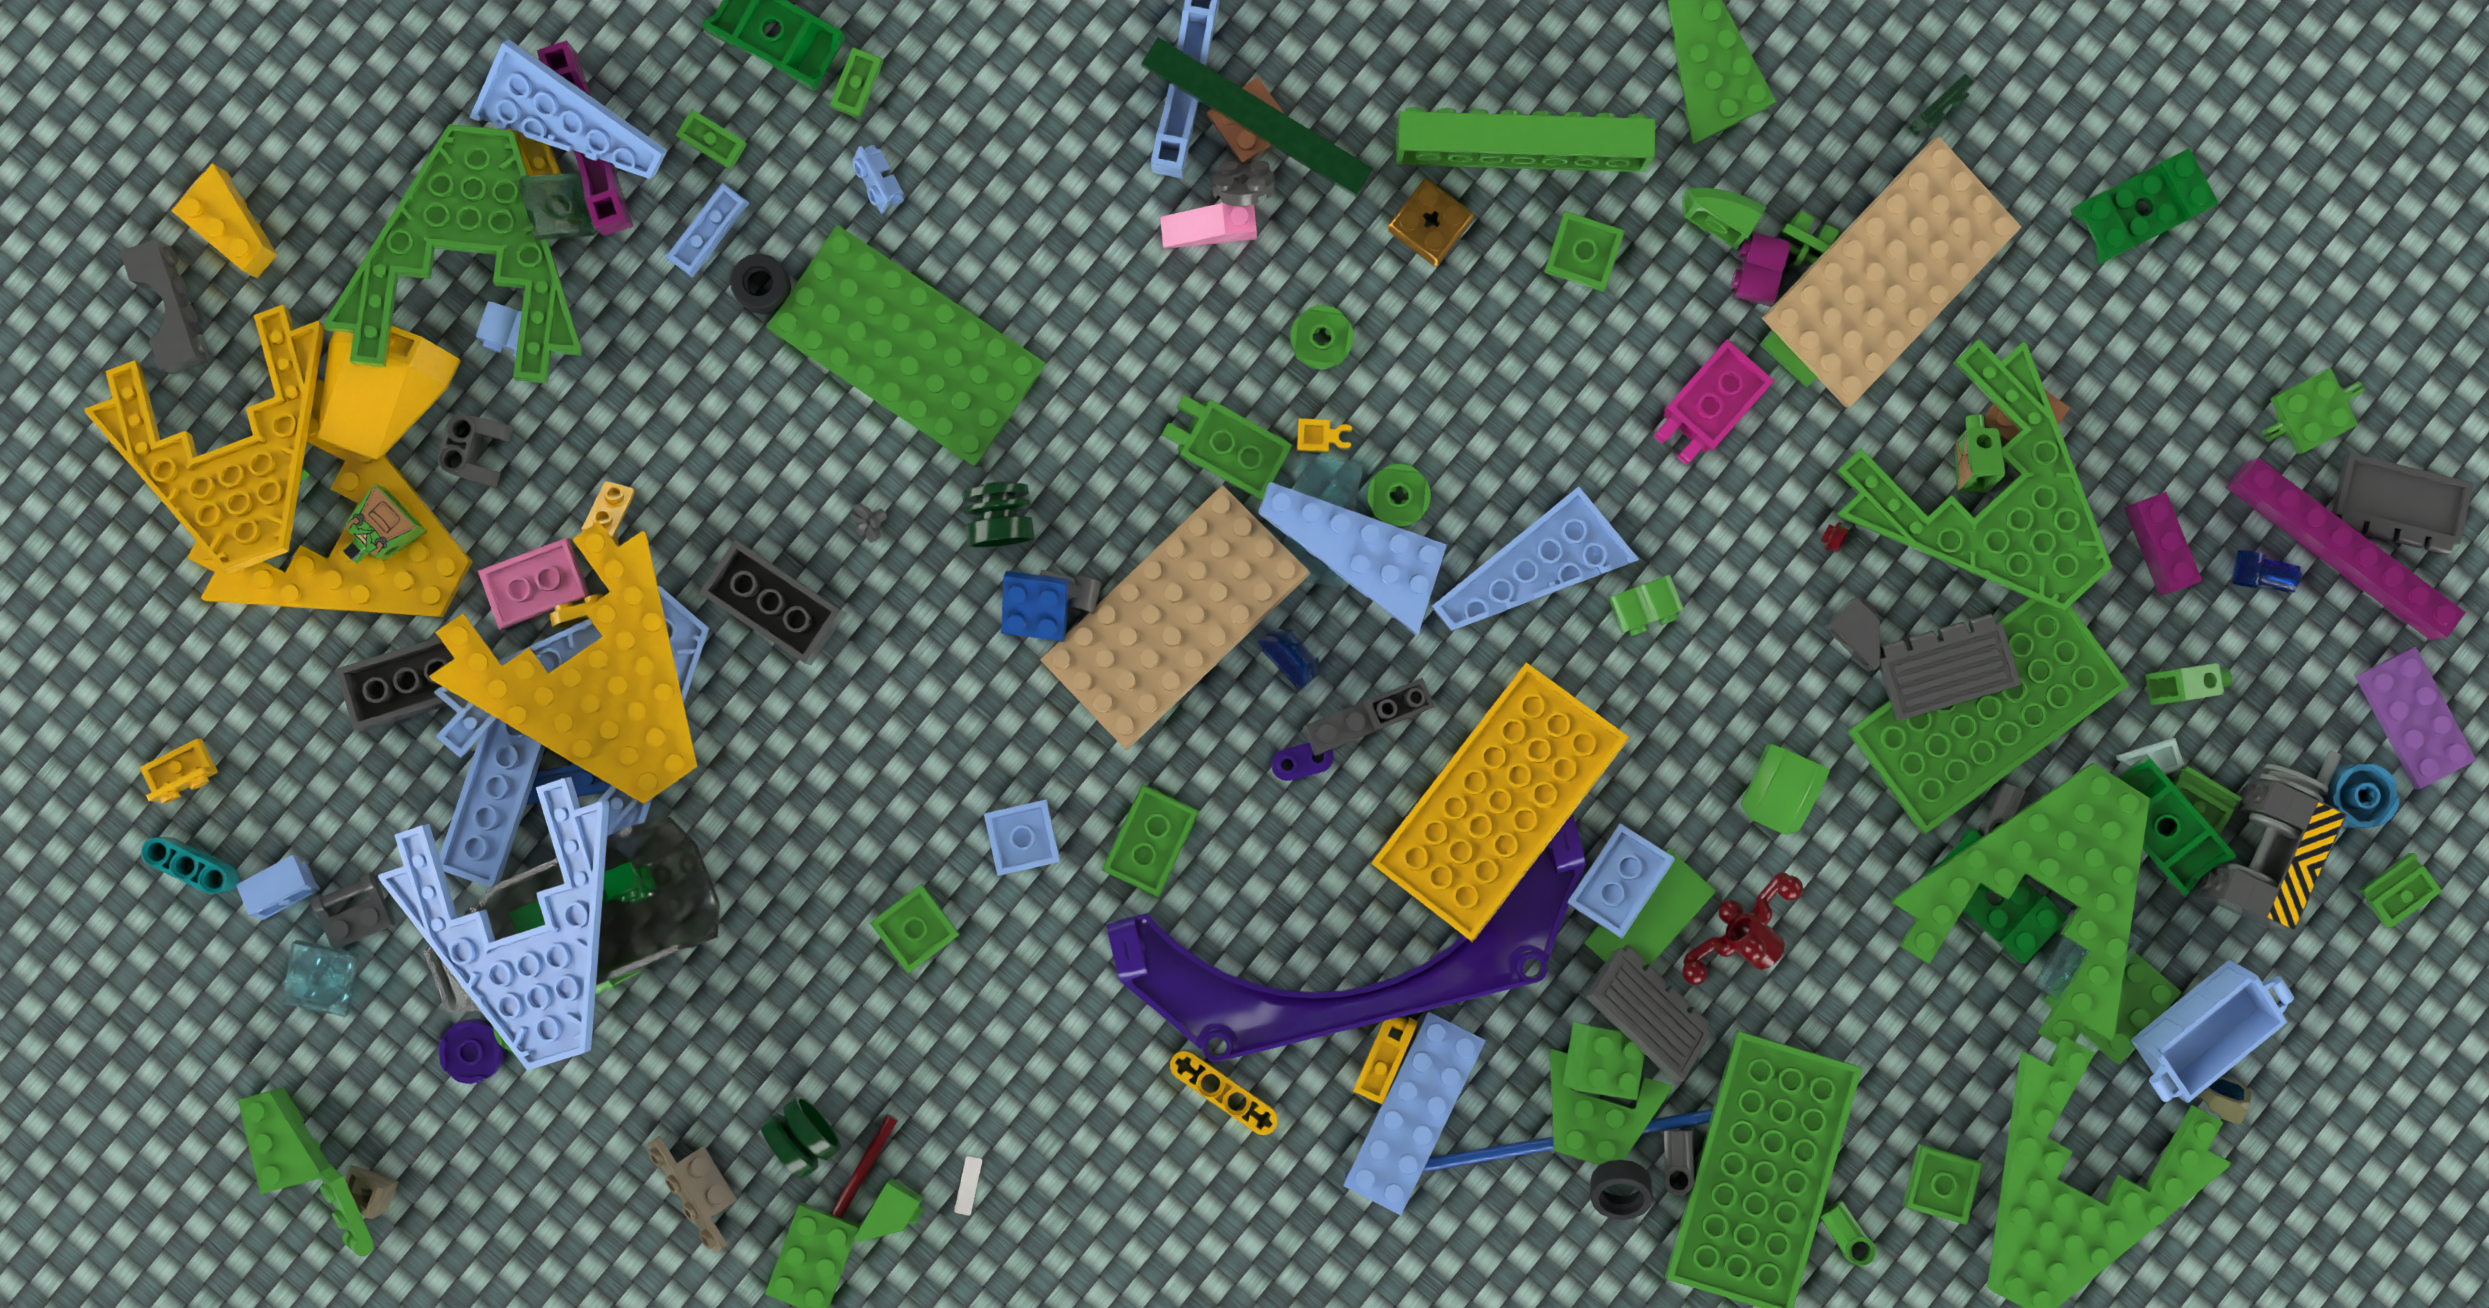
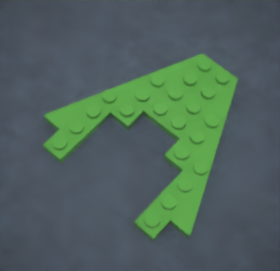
M449 124L326 318L324 328L327 331L354 333L350 356L352 364L386 368L398 276L431 279L435 249L496 255L493 277L495 286L525 289L513 377L517 381L548 384L552 353L582 356L583 351L516 136L510 130Z
M1978 339L1953 363L2020 430L2017 435L2002 447L2004 461L2019 476L1975 517L1952 495L1927 516L1860 449L1836 471L1858 493L1837 515L1846 521L2060 611H2065L2113 566L2027 344L2023 341L2004 360L2000 361Z
M2090 763L1892 898V904L1916 918L1899 946L1925 963L1930 964L1980 883L2004 899L2009 900L2024 874L2077 906L2061 935L2088 951L2037 1034L2057 1046L2063 1035L2076 1041L2083 1028L2087 1026L2105 1039L2112 1041L2115 1037L2150 798L2095 763Z
M2064 1035L2048 1063L2025 1051L2021 1052L1987 1287L1992 1292L2023 1308H2058L2151 1230L2163 1223L2167 1217L2225 1171L2231 1164L2225 1158L2208 1150L2223 1121L2191 1105L2144 1188L2118 1175L2103 1202L2059 1180L2058 1177L2073 1151L2048 1138V1135L2095 1054L2090 1049Z

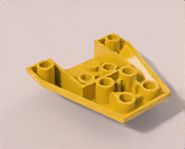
M391 326L386 368L354 365L350 362L354 333L334 331L328 346L317 437L328 443L379 461L448 389L461 360L421 336Z

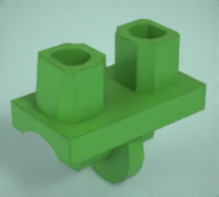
M1798 211L1790 223L1783 225L1780 234L1802 244L1801 247L1790 243L1789 253L1795 256L1792 265L1798 268L1803 260L1813 265L1818 257L1809 253V249L1822 255L1839 238L1841 231L1824 224L1818 237L1815 238L1807 233L1814 217L1803 211Z

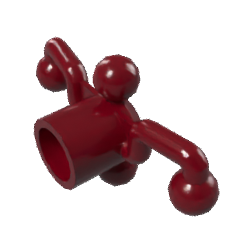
M1787 873L1776 874L1758 895L1756 907L1749 913H1744L1743 906L1735 900L1723 902L1719 907V917L1724 923L1728 924L1725 935L1722 937H1712L1686 954L1682 970L1684 980L1691 985L1703 983L1707 978L1708 971L1705 964L1700 960L1715 950L1723 957L1731 956L1736 952L1756 969L1763 970L1774 965L1781 958L1785 943L1783 937L1767 925L1772 918V909L1769 906V902L1777 893L1787 901L1800 898L1803 893L1801 880Z

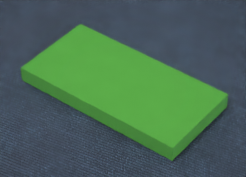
M1667 848L1665 852L1673 856L1675 861L1623 939L1598 925L1583 943L1605 963L1613 951L1629 944L1645 960L1641 968L1647 964L1651 965L1716 893V890L1674 852Z

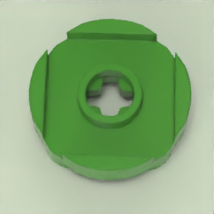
M1327 305L1313 306L1294 321L1290 336L1291 347L1296 358L1306 366L1318 370L1330 369L1340 365L1349 355L1354 338L1353 328L1338 309ZM1320 329L1326 330V335L1331 337L1330 342H1325L1324 346L1318 345V341L1313 339V334H1319Z
M1392 464L1383 468L1373 477L1367 491V503L1373 517L1399 528L1408 527L1418 522L1427 511L1431 499L1428 482L1417 469L1406 464ZM1397 487L1402 488L1404 494H1408V499L1402 500L1400 505L1395 504V500L1390 498V493H1394Z

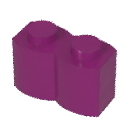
M1753 232L1749 240L1744 239L1739 251V257L1743 258L1741 270L1735 269L1730 287L1735 288L1733 297L1770 307L1777 296L1790 242Z

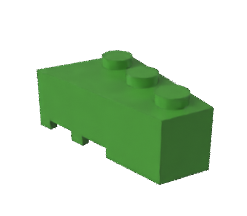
M284 1087L238 1100L260 1194L320 1179V1172L329 1167L334 1168L332 1164L328 1163L321 1152V1146L317 1139H313L303 1122L305 1120Z

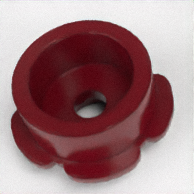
M1838 522L1835 527L1829 524L1824 532L1821 541L1826 543L1824 547L1826 551L1831 549L1838 552L1844 543L1849 530L1842 527L1841 522Z

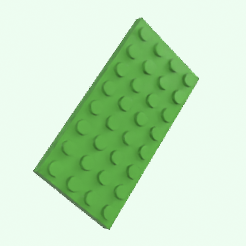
M839 225L835 226L766 327L769 331L975 468L1046 365L1044 361Z
M2028 598L1995 622L1996 625L2003 624L2021 685L1900 721L1895 720L1890 701L1888 700L1846 731L1921 834H1927L2129 686V683L2071 605L2065 611H2060Z
M1736 1030L1695 1170L1694 1186L1689 1191L1666 1270L1665 1278L1667 1280L1760 1308L1794 1307L1862 1072L1860 1066Z

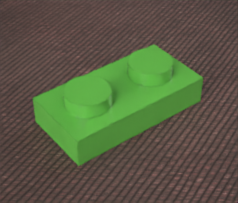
M852 47L829 104L831 108L861 119L882 67V58Z
M691 109L675 135L684 143L730 171L747 146L745 141Z

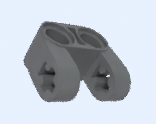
M463 414L453 416L446 425L437 460L442 470L460 478L497 488L501 473L477 466L476 461L483 437L510 443L514 427L481 417ZM469 423L471 427L469 435L461 438V427ZM460 453L462 462L457 468L453 469L451 460L453 456Z

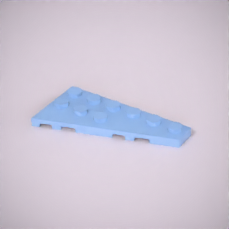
M1577 487L1431 607L1450 631L1631 564L1638 561L1639 558L1582 489Z

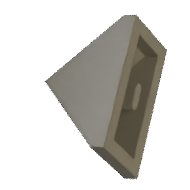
M351 1165L345 1180L359 1212L368 1219H373L388 1212L399 1183L397 1180Z

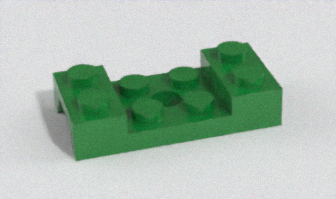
M722 0L715 14L705 19L702 23V27L708 34L732 47L736 46L782 71L788 78L816 92L846 39L841 30L786 0ZM770 23L781 25V31L775 37L765 35V28Z
M2188 148L2139 175L2079 203L2070 211L2074 217L2085 223L2096 244V260L2101 265L2213 208L2219 202L2193 153ZM2141 200L2147 203L2149 206L2147 216H2141L2136 212V201Z
M2147 754L2117 777L2150 798L2143 850L2184 896L2191 891L2197 880L2211 869L2237 856ZM2163 818H2172L2176 823L2175 829L2169 834H2162L2157 829L2159 821Z
M1966 829L1962 833L1959 843L1951 852L1924 875L1926 876L1982 838V836L1975 829ZM2023 878L2009 900L2001 897L2000 902L1995 905H1991L1987 901L1986 893L1989 889L1980 883L1963 910L1971 920L2017 963L2026 964L2068 919V916L2045 895L2038 893Z
M628 862L604 872L602 904L613 899L620 900L621 903L630 901V904L648 899V893L657 889L649 866L645 865L635 869L632 862ZM538 900L508 912L516 934L546 925Z

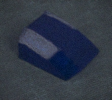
M1273 629L1257 642V647L1300 692L1319 675V657H1315L1293 634V629Z

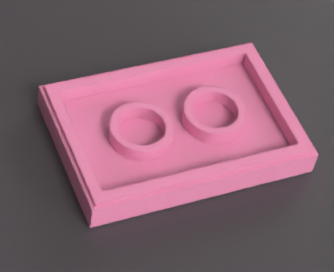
M569 538L561 539L478 570L499 630H505L555 611L554 607L564 603L574 604L590 596Z

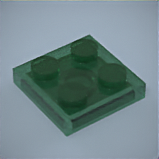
M580 173L522 176L519 179L518 185L535 240L594 236L598 232L594 228L585 201Z

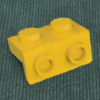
M195 739L139 767L151 790V793L146 795L148 801H161L162 804H167L180 798L179 792L189 787L193 790L210 782L208 778L218 773L202 739Z

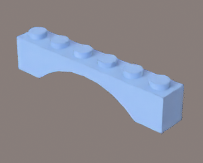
M1185 0L1177 49L1206 66L1220 0ZM1169 84L1150 164L1152 173L1183 179L1199 101Z

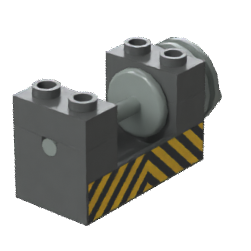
M2329 750L2316 780L2286 767L2265 764L2263 770L2267 774H2261L2258 778L2259 781H2250L2240 793L2242 799L2238 810L2248 814L2249 820L2252 823L2265 829L2249 868L2231 863L2226 868L2211 869L2202 878L2200 884L2202 891L2199 896L2268 929L2295 932L2347 816V813L2323 803L2324 799L2320 796L2328 793V786L2342 755Z

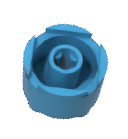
M2343 764L2338 766L2328 786V793L2320 795L2324 799L2323 803L2347 813L2342 826L2349 828H2371L2385 824L2394 816L2399 806V797H2397L2395 787L2397 786L2396 780L2386 769L2375 764Z

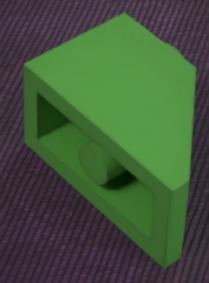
M891 1178L886 1183L854 1239L861 1242L904 1231L909 1223L915 1226L924 1211V1208L920 1207L924 1197Z

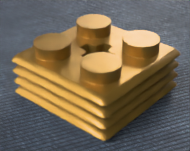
M1424 178L1390 221L1387 230L1436 267L1470 225L1474 218V213L1430 179ZM1424 217H1435L1438 226L1431 225L1427 228Z

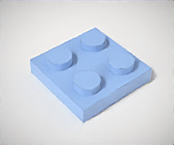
M1047 799L984 814L997 876L1061 862Z

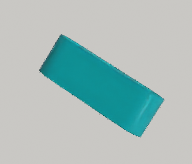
M150 838L142 846L141 857L145 863L209 894L227 893L234 890L239 883V873L233 866L175 838ZM161 844L166 849L163 859L158 855V849ZM189 858L194 861L195 865L192 873L188 872L186 867ZM218 871L223 876V882L220 887L216 885L214 879Z

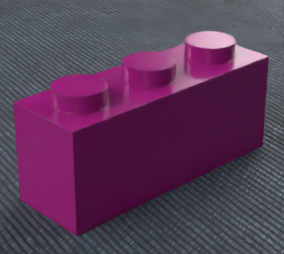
M2167 492L2124 507L2159 595L2172 593L2202 581Z

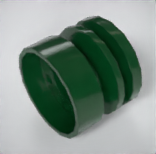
M991 482L962 492L964 502H977V504L964 507V513L979 516L978 521L966 525L969 547H998L1034 540L1032 518L1017 516V511L1031 506L1029 500L1015 499L1029 494L1027 484Z

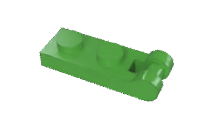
M329 1167L319 1173L324 1185L320 1186V1190L327 1202H332L336 1211L332 1213L336 1224L341 1230L345 1229L342 1237L343 1243L358 1256H366L373 1250L372 1238L344 1176L334 1168Z

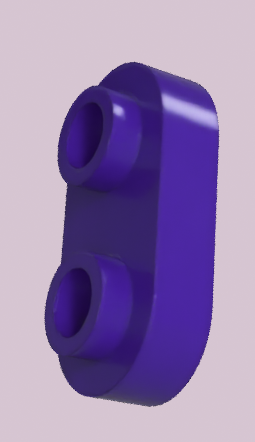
M1310 743L1277 752L1272 759L1271 768L1277 778L1290 781L1328 770L1333 763L1334 754L1332 749L1323 752L1324 760L1321 763H1315L1312 760L1313 751ZM1284 759L1292 760V770L1284 771L1281 767V762Z

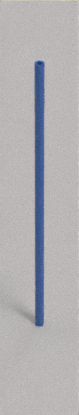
M1713 1109L1651 1119L1642 1134L1709 1123ZM1553 1137L1431 1157L1428 1159L1422 1172L1553 1150Z

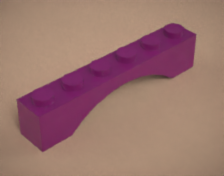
M567 40L536 50L542 63L591 96L577 51ZM574 151L582 179L585 201L594 228L603 236H607L634 227L614 164L601 159L595 161L586 158L583 153Z

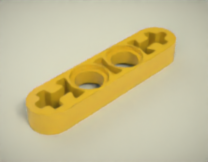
M1180 1050L1172 1056L1170 1070L1177 1079L1255 1133L1267 1135L1275 1130L1278 1117L1276 1111L1270 1105L1189 1050ZM1186 1057H1189L1191 1059L1190 1066L1195 1070H1198L1199 1065L1205 1067L1199 1073L1196 1083L1189 1080L1194 1076L1193 1073L1188 1070H1184L1183 1073L1178 1071L1179 1064L1176 1062L1178 1058L1184 1060ZM1214 1074L1219 1078L1220 1086L1216 1091L1208 1092L1203 1089L1201 1081L1205 1075ZM1239 1092L1245 1096L1246 1105L1243 1109L1233 1110L1229 1107L1228 1098L1232 1093ZM1252 1101L1258 1104L1254 1107V1111L1261 1115L1265 1112L1270 1113L1269 1120L1272 1122L1270 1126L1264 1124L1261 1128L1258 1127V1119L1252 1114L1249 1115L1248 1120L1242 1117L1249 1111Z

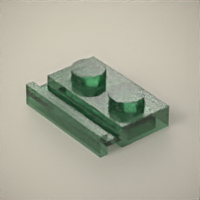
M1965 73L1931 104L1908 129L1916 137L1928 125L1933 130L1947 117L1944 111L1951 104L1956 109L1970 95L1966 90L1974 81Z

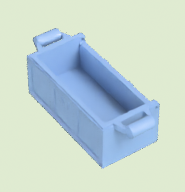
M2228 960L2134 1036L2131 1042L2154 1075L2150 1077L2149 1082L2161 1100L2167 1102L2178 1096L2189 1103L2288 1022L2283 1012L2288 1004L2294 1000V996L2282 977L2276 976L2271 980L2261 982L2258 975ZM2271 987L2281 1000V1003L2278 1005L2268 991Z

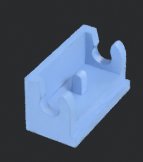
M291 855L236 885L248 915L262 920L320 890L308 864L305 861L300 863L296 855Z

